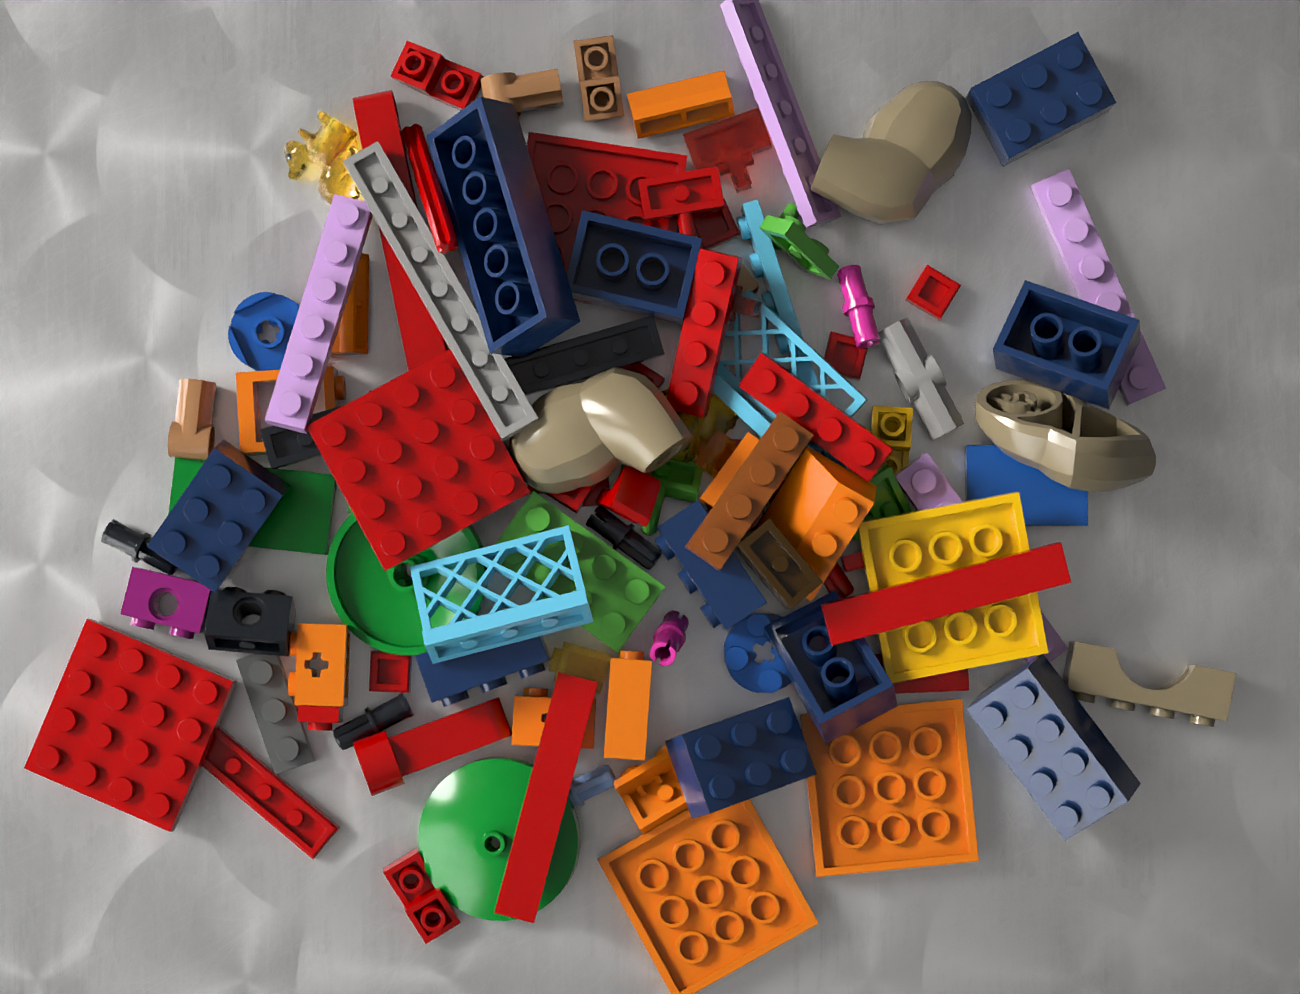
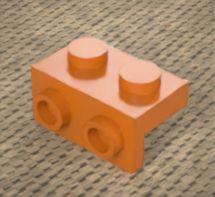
M666 746L659 749L652 759L642 765H634L624 770L620 774V778L613 782L616 791L623 799L643 834L688 809Z

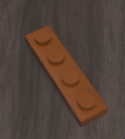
M779 412L685 548L719 571L814 435L782 412Z

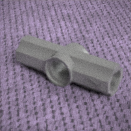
M908 317L878 332L879 342L895 369V379L910 404H914L932 440L965 424L945 388L947 383L938 363L931 354H927Z

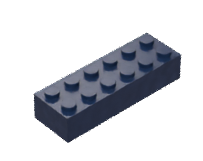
M480 96L429 133L426 138L459 244L458 247L489 352L491 354L524 358L581 321L515 106L511 103Z

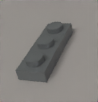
M252 654L237 659L236 662L275 775L316 761L303 723L297 722L298 708L297 705H294V696H289L288 679L280 656Z

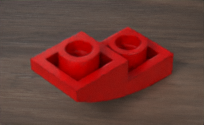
M406 41L390 77L426 96L461 111L475 101L481 88L480 80L484 76L479 72L445 59L442 54Z
M418 847L383 868V874L403 903L406 914L425 944L461 923L452 904L447 901L440 888L436 889L427 876L424 860L420 855Z

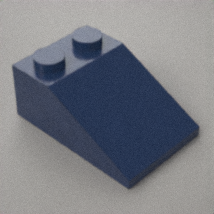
M835 590L764 627V631L800 700L826 744L898 706L894 685L864 637L831 645L821 604L840 600Z

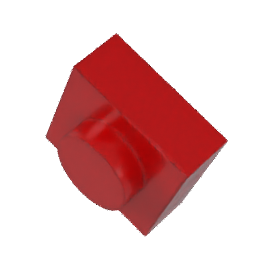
M299 705L297 722H308V730L332 731L333 723L343 722L344 707Z

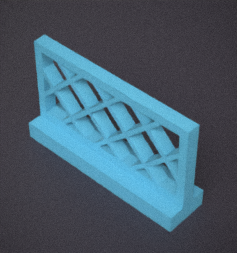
M748 290L731 308L727 328L733 323L734 331L726 332L725 337L734 336L735 360L719 361L713 392L760 437L763 436L777 415L738 386L742 381V364H754L756 359L742 360L741 336L762 335L763 353L770 357L769 334H785L791 340V357L772 359L777 363L791 362L792 374L798 378V362L814 361L820 367L821 385L809 386L814 390L821 389V395L828 399L827 389H844L854 399V402L844 411L849 416L853 417L868 401L858 389L751 290ZM750 303L761 312L762 330L741 331L740 314ZM768 319H769L778 329H770V330H769V328H768ZM797 347H799L808 357H798ZM726 365H735V374ZM827 375H829L837 384L827 385ZM809 443L807 444L808 447L818 453L823 450L816 443L813 447Z
M569 525L410 567L423 628L424 644L432 664L594 622ZM564 540L566 550L558 562L541 555L548 544ZM518 552L528 558L517 573L501 565L507 555ZM568 561L570 562L571 569L565 567ZM535 562L552 569L542 585L525 578ZM480 563L488 568L477 584L461 576L468 565ZM496 572L512 580L501 596L485 588ZM439 573L448 579L438 593L435 594L423 587L421 577ZM560 574L573 580L576 586V591L561 595L549 589ZM456 582L472 590L461 607L445 599ZM520 584L536 592L532 600L523 605H517L509 601ZM479 595L496 603L489 614L478 616L469 611ZM426 598L431 600V603L428 606ZM440 605L456 613L449 624L432 628L430 619Z

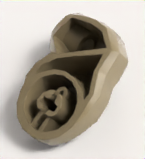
M920 81L904 87L887 104L880 107L866 123L862 138H850L833 134L817 169L811 190L858 217L882 225L915 219L931 195L954 176L966 155L971 136L972 114L966 98L952 86L938 81Z
M615 366L582 383L559 386L540 396L531 405L539 421L510 437L508 449L525 483L541 492L559 494L573 491L580 487L592 486L606 479L621 463L646 474L652 472L684 450L693 440L694 436L664 394L645 375Z
M1008 380L993 383L982 388L976 395V422L984 434L1007 456L1022 464L1040 470L1051 480L1079 491H1113L1142 482L1154 472L1156 454L1148 436L1139 428L1116 418L1110 413L1093 406H1087L1081 399L1028 380Z

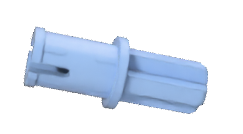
M602 765L575 779L573 778L568 794L573 806L578 804L582 807L585 805V800L613 788V782L616 778L609 765Z

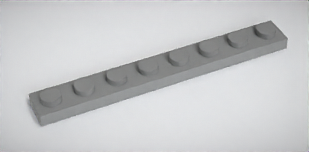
M377 141L344 159L343 164L449 349L454 354L502 441L539 421L503 356L489 352L477 311L444 254L437 251L433 235L379 142Z

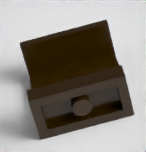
M770 519L735 548L737 553L785 610L795 607L823 583Z

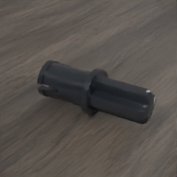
M599 505L594 510L596 512L595 516L593 514L590 515L585 524L586 526L591 527L614 545V550L620 549L645 569L650 570L656 565L662 555L661 550L634 530L635 525L632 523L630 525L625 524L602 505Z
M112 519L106 526L101 542L131 556L133 562L137 563L141 560L168 575H173L178 570L175 565L147 547L152 538L151 534L145 533L143 535L115 519Z
M401 693L372 710L369 707L365 708L364 714L335 728L333 735L342 750H346L353 746V742L380 733L400 721L414 716L404 694Z

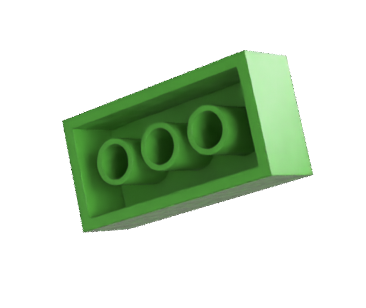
M533 491L495 544L569 525L594 621L580 626L618 653L663 592L665 586ZM564 540L548 544L541 555L558 562L566 550ZM518 552L509 554L501 565L517 573L528 557ZM568 561L565 567L571 569L570 562ZM535 562L525 578L542 585L552 569ZM560 574L549 590L561 595L576 591V586L573 580Z

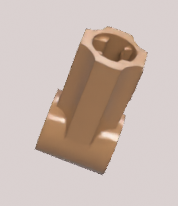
M558 69L517 76L511 72L496 73L485 76L480 80L483 97L514 104L518 116L522 115L523 111L564 105Z
M180 379L176 418L170 425L168 435L169 457L206 461L214 449L215 427L212 425L216 390L215 382L198 379Z

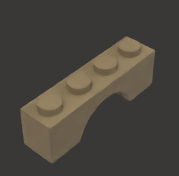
M1069 641L1062 679L1079 701L1094 703L1095 697L1100 696L1111 699L1110 707L1134 711L1135 704L1151 707L1150 715L1174 719L1176 711L1191 714L1190 723L1214 727L1215 719L1228 721L1236 673L1198 665H1187L1183 673L1173 683L1158 689H1147L1134 683L1124 673L1119 663L1116 649Z

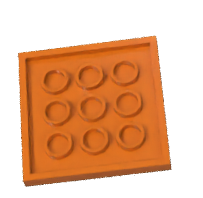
M961 698L898 704L897 707L827 744L824 742L809 714H800L801 731L817 773L806 778L816 877L979 861L963 702Z
M750 799L693 819L689 809H686L644 834L642 833L597 859L671 994H694L819 924Z

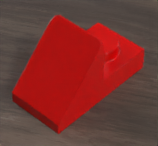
M625 465L612 489L603 488L595 502L630 522L646 527L650 521L661 482L648 473H643L631 466Z

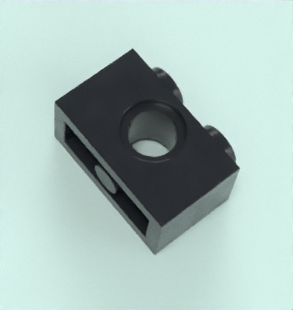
M225 587L223 590H217L215 593L211 591L204 631L208 649L290 656V635L294 629L296 616L293 596H287L285 593L277 590H267L263 594L250 593L239 587ZM256 614L261 616L256 623H242V620L248 615Z

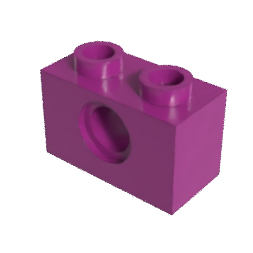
M132 567L120 614L132 617L130 625L154 630L155 624L158 623L171 626L169 633L171 635L193 639L195 632L204 633L211 590L197 581ZM166 593H172L178 602L176 611L170 616L163 614L159 606L160 599Z

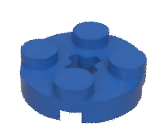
M260 292L243 300L234 311V316L228 329L229 344L235 356L255 371L280 370L300 306L284 295L271 292ZM269 322L272 327L279 326L280 332L276 334L277 340L270 343L267 339L262 341L259 339V334L264 331L262 327L264 323Z
M755 613L735 624L729 631L724 643V662L732 679L741 687L756 693H773L792 683L773 647L771 648V653L775 657L772 662L764 660L761 664L755 661L757 654L753 651V647L756 644L763 646L766 642H770L764 627L781 619L782 616L773 613Z

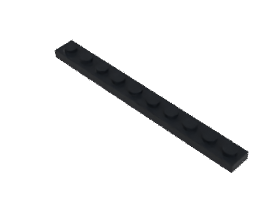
M651 315L538 348L524 358L511 356L504 358L525 396L593 377L615 366L624 368L664 356L665 353L654 316ZM342 406L313 414L310 424ZM276 426L260 429L272 470L322 456L309 431L305 434Z

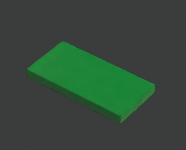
M175 458L169 513L205 462L204 460ZM265 467L291 486L249 547L328 555L336 481L333 475L287 469L272 470Z

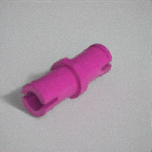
M860 265L843 267L837 273L845 301L842 305L843 313L846 317H849L856 347L858 349L873 347L880 341L873 316V309L875 308L873 298L868 296Z
M675 610L668 612L664 616L663 623L659 625L653 635L654 644L650 649V657L654 662L657 658H660L659 665L661 666L671 665L676 658V653L680 651L686 641L685 631L689 625L688 618L684 614L681 619L678 618L680 612Z

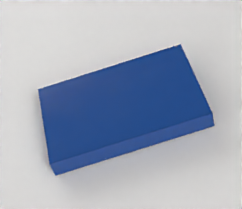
M996 445L965 446V501L1019 492L1025 526H1088V491L1072 489L1051 480L1040 470L1022 464L1007 456Z

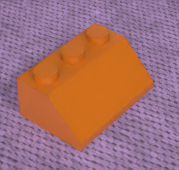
M806 446L754 531L770 519L824 583L875 503L877 486ZM823 583L805 598L812 601Z

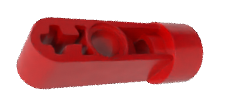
M497 697L389 738L386 731H382L353 742V746L370 793L374 796L404 785L403 776L512 736V731L500 698Z

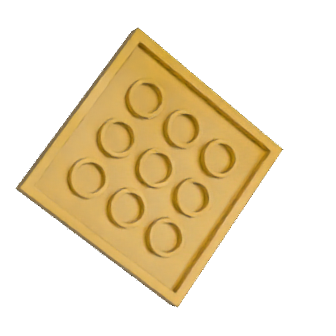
M1019 492L866 520L858 528L869 592L1029 550ZM1037 592L877 634L883 669L892 683L1048 653Z

